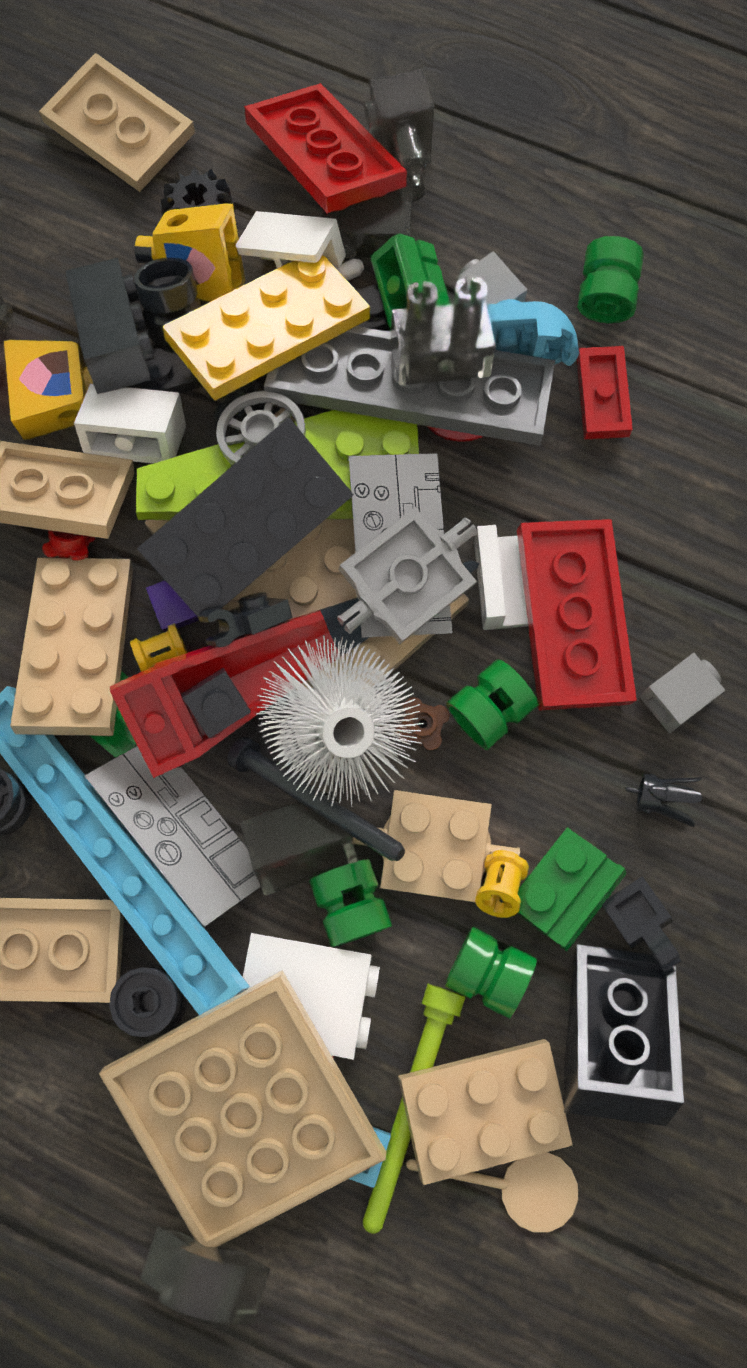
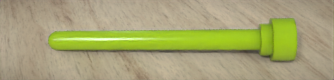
M427 984L422 999V1004L426 1005L423 1015L427 1017L410 1073L434 1066L446 1024L452 1025L454 1016L460 1017L466 996ZM403 1098L401 1099L390 1133L391 1137L386 1150V1159L382 1162L363 1218V1227L371 1234L378 1233L383 1227L411 1139Z

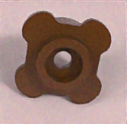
M416 697L408 699L406 702H411L404 704L403 709L413 708L406 710L405 714L417 713L405 715L404 719H418L403 721L400 725L418 724L420 720H425L427 727L420 728L418 725L402 726L406 728L397 727L396 729L421 730L407 731L411 733L396 731L401 735L411 736L398 737L409 741L421 742L411 743L424 746L428 751L438 749L442 744L441 729L443 724L449 720V711L443 705L432 707L423 704Z

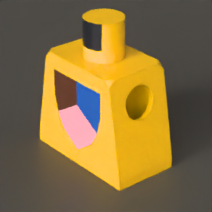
M233 204L169 210L162 216L153 231V236L139 235L136 238L135 257L140 264H146L156 259L167 257L188 261L193 268L198 291L197 297L201 300L212 302L242 287L246 281L242 256L238 254L236 248L239 238Z
M4 341L11 422L23 440L74 426L90 384H93L80 345L73 341Z

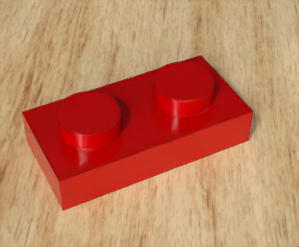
M624 346L579 348L577 370L584 439L630 437L633 428Z

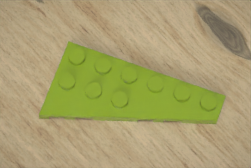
M331 410L304 419L305 437L350 490L348 456L419 454L417 424L338 410ZM245 442L227 446L233 453H235L245 444ZM219 444L137 468L136 514L138 520H170L228 470L232 465L222 454ZM352 497L327 519H353Z

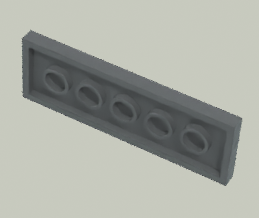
M355 326L267 373L264 391L281 394L298 404L540 446L544 432L555 360Z

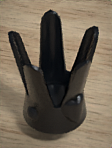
M643 773L639 789L625 788L627 792L637 794L636 811H643L646 814L656 812L688 826L695 827L694 820L687 814L661 801L700 802L702 795L694 791L693 788L673 785L671 783L698 782L702 780V777L661 779L657 778L654 774L648 775Z

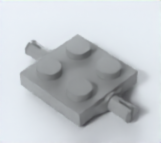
M416 507L411 509L340 564L338 570L355 589L359 600L337 617L341 626L353 618L344 627L351 634L354 629L372 616L375 620L383 623L399 644L403 643L477 582L461 563L457 551L458 547L477 534L474 524L460 534L471 523L468 518L464 517L462 521L443 534L442 531L431 526Z

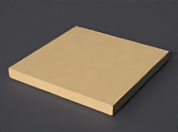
M283 970L108 1064L99 1073L203 1254L386 1159L384 1146Z

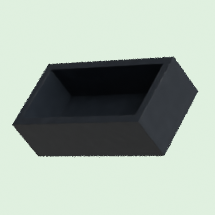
M288 417L137 549L198 616L202 611L209 608L222 609L354 494Z

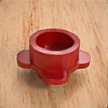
M48 530L49 542L43 544L42 549L47 557L58 556L59 558H71L74 561H79L88 557L87 547L96 537Z

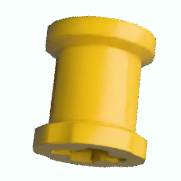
M175 623L168 625V631L142 642L137 638L130 641L141 672L155 666L157 662L188 653ZM167 646L171 647L170 651L151 657V653Z
M496 850L486 856L484 869L487 874L484 886L477 890L475 902L478 908L491 916L508 918L515 916L519 912L521 903L518 895L520 882L527 878L529 866L525 859L519 857L514 852Z

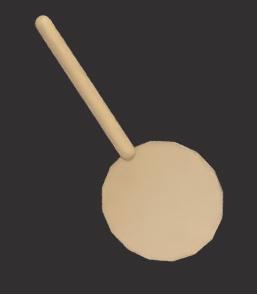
M549 1152L513 1161L506 1169L503 1178L475 1172L451 1178L502 1189V1201L508 1215L520 1227L532 1232H551L562 1227L573 1215L578 1202V1183L572 1169L560 1157ZM408 1160L406 1167L409 1170L418 1172L416 1160Z

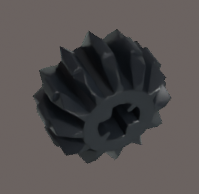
M193 166L191 175L186 177L176 171V184H164V198L160 199L162 216L169 210L218 204H233L234 211H236L235 200L231 196L230 186L225 179L217 180V176L212 168L205 174L200 175L199 171Z

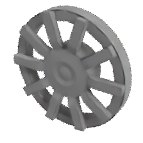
M259 391L237 398L225 408L217 423L216 435L222 454L233 465L286 418L291 416L295 418L300 431L306 435L305 423L300 409L289 398L274 392ZM265 403L264 410L253 411L250 406ZM274 404L286 409L277 418L272 414ZM244 409L247 416L242 422L233 419L236 413ZM227 425L240 430L242 434L225 437ZM245 442V444L235 453H233L227 446Z

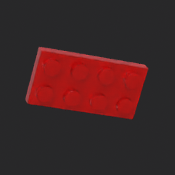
M321 83L244 106L247 125L326 213L344 210L350 205L371 198L382 197L389 192L406 187L407 170Z
M612 519L521 523L517 528L537 701L539 704L538 710L633 704L637 701Z

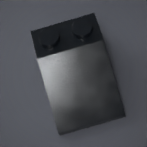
M577 944L574 953L564 1058V1113L667 1126L684 1104L676 966L664 972L651 954Z

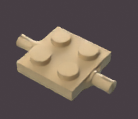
M394 790L391 815L384 828L379 829L401 842L405 849V854L400 861H390L382 856L384 866L380 888L475 902L476 893L481 887V879L485 872L484 863L486 856L496 850L511 851L519 856L520 848L491 844L488 827L492 804ZM353 837V845H365Z

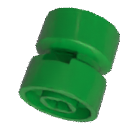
M619 236L600 237L587 245L582 272L585 280L580 285L577 308L583 316L595 322L607 324L627 321L634 316L639 292L638 282L641 277L644 257L640 245L633 240Z
M500 659L495 660L477 676L476 687L466 685L446 703L450 714L462 730L484 750L491 748L507 734L508 722L518 724L539 705L536 696L525 680L510 665ZM490 694L498 702L501 708L498 709L494 702L488 697Z
M369 859L335 868L309 880L317 906L327 909L328 914L324 918L323 924L332 948L392 927L383 899L374 897L373 892L378 887V883ZM352 892L357 903L344 906L342 895Z
M472 927L451 968L445 987L470 999L480 994L482 995L483 1006L510 1019L531 980L537 958L512 946L502 952L498 950L497 939Z

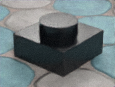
M221 668L181 693L183 700L209 738L251 713L249 706L224 668Z

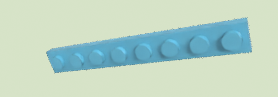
M7 686L0 693V754L196 1012L201 1015L247 990L250 986L86 779L84 773L54 735L15 734L10 724L16 688Z

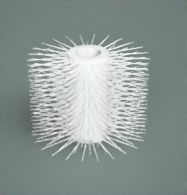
M336 637L334 640V652H332L331 643V668L328 639L327 663L324 638V658L320 643L322 659L318 643V654L316 651V655L313 647L311 650L309 644L308 651L311 660L299 647L313 678L289 650L313 688L287 661L286 663L307 688L277 664V667L280 668V671L283 672V675L287 677L286 679L289 682L277 676L280 678L278 680L286 685L282 686L276 682L273 683L283 688L274 684L271 685L284 690L285 692H280L286 695L273 690L266 691L282 695L288 699L277 695H271L274 697L257 695L278 702L260 701L279 705H266L271 707L257 708L283 710L265 709L270 711H260L267 713L257 714L274 715L263 716L266 718L259 719L287 718L282 720L271 719L276 721L261 723L262 725L271 723L281 724L268 726L271 728H264L260 732L273 728H284L273 733H267L263 737L282 733L267 740L265 743L280 739L270 747L283 744L270 753L283 750L274 758L284 756L276 765L288 760L280 770L294 762L283 775L284 777L296 768L287 781L302 769L296 779L297 781L308 769L296 791L312 774L306 786L307 788L317 774L314 787L323 770L322 779L313 801L327 776L322 796L325 794L331 774L330 795V791L333 790L334 773L336 786L333 801L337 795L338 780L341 801L342 786L344 794V769L347 800L348 774L352 806L351 780L354 789L353 778L355 779L358 799L357 783L359 780L360 785L361 782L363 787L365 784L371 801L364 777L366 776L371 785L373 781L362 759L383 786H385L364 752L391 779L371 753L395 771L396 769L388 762L389 760L385 758V755L395 761L397 760L391 757L395 754L406 759L409 758L392 751L391 749L405 754L385 743L391 746L396 744L410 748L388 739L406 743L403 741L421 743L398 737L411 736L394 732L411 733L407 731L421 730H400L393 727L406 728L402 726H415L424 723L408 725L384 724L418 719L389 720L417 713L395 715L413 707L391 710L411 702L408 701L394 705L410 696L398 698L410 688L392 694L406 684L404 683L393 688L402 679L400 678L391 683L400 672L386 679L393 669L383 675L389 666L388 664L379 671L385 660L374 668L380 656L368 668L369 662L376 652L363 665L370 649L365 653V656L363 655V659L357 667L364 647L359 651L357 660L351 670L359 645L357 644L356 649L354 647L352 656L351 649L353 643L352 645L350 644L349 652L347 648L345 662L344 645L342 646V658L340 660L342 640L340 649V641L338 642V654L336 657ZM351 652V659L347 666L348 658ZM334 656L336 661V667H334ZM338 660H339V664H340L339 675H338ZM269 713H287L293 715L281 716ZM381 733L387 734V735H389V736L398 737V738L388 737V736H385V735H383V734H381ZM340 770H341V786H340V777H339Z

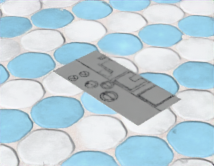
M437 454L348 456L351 492L354 494L352 496L355 552L414 507L418 509L431 526L442 531L444 534ZM450 605L413 635L452 633ZM372 616L361 624L362 638L392 636L383 623L375 620Z
M138 746L85 775L86 779L204 927L272 879L181 766L153 778Z

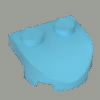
M515 299L503 300L497 304H487L481 348L555 360V364L562 361L567 366H571L578 358L579 349L575 329L568 317L557 307L545 302H520Z

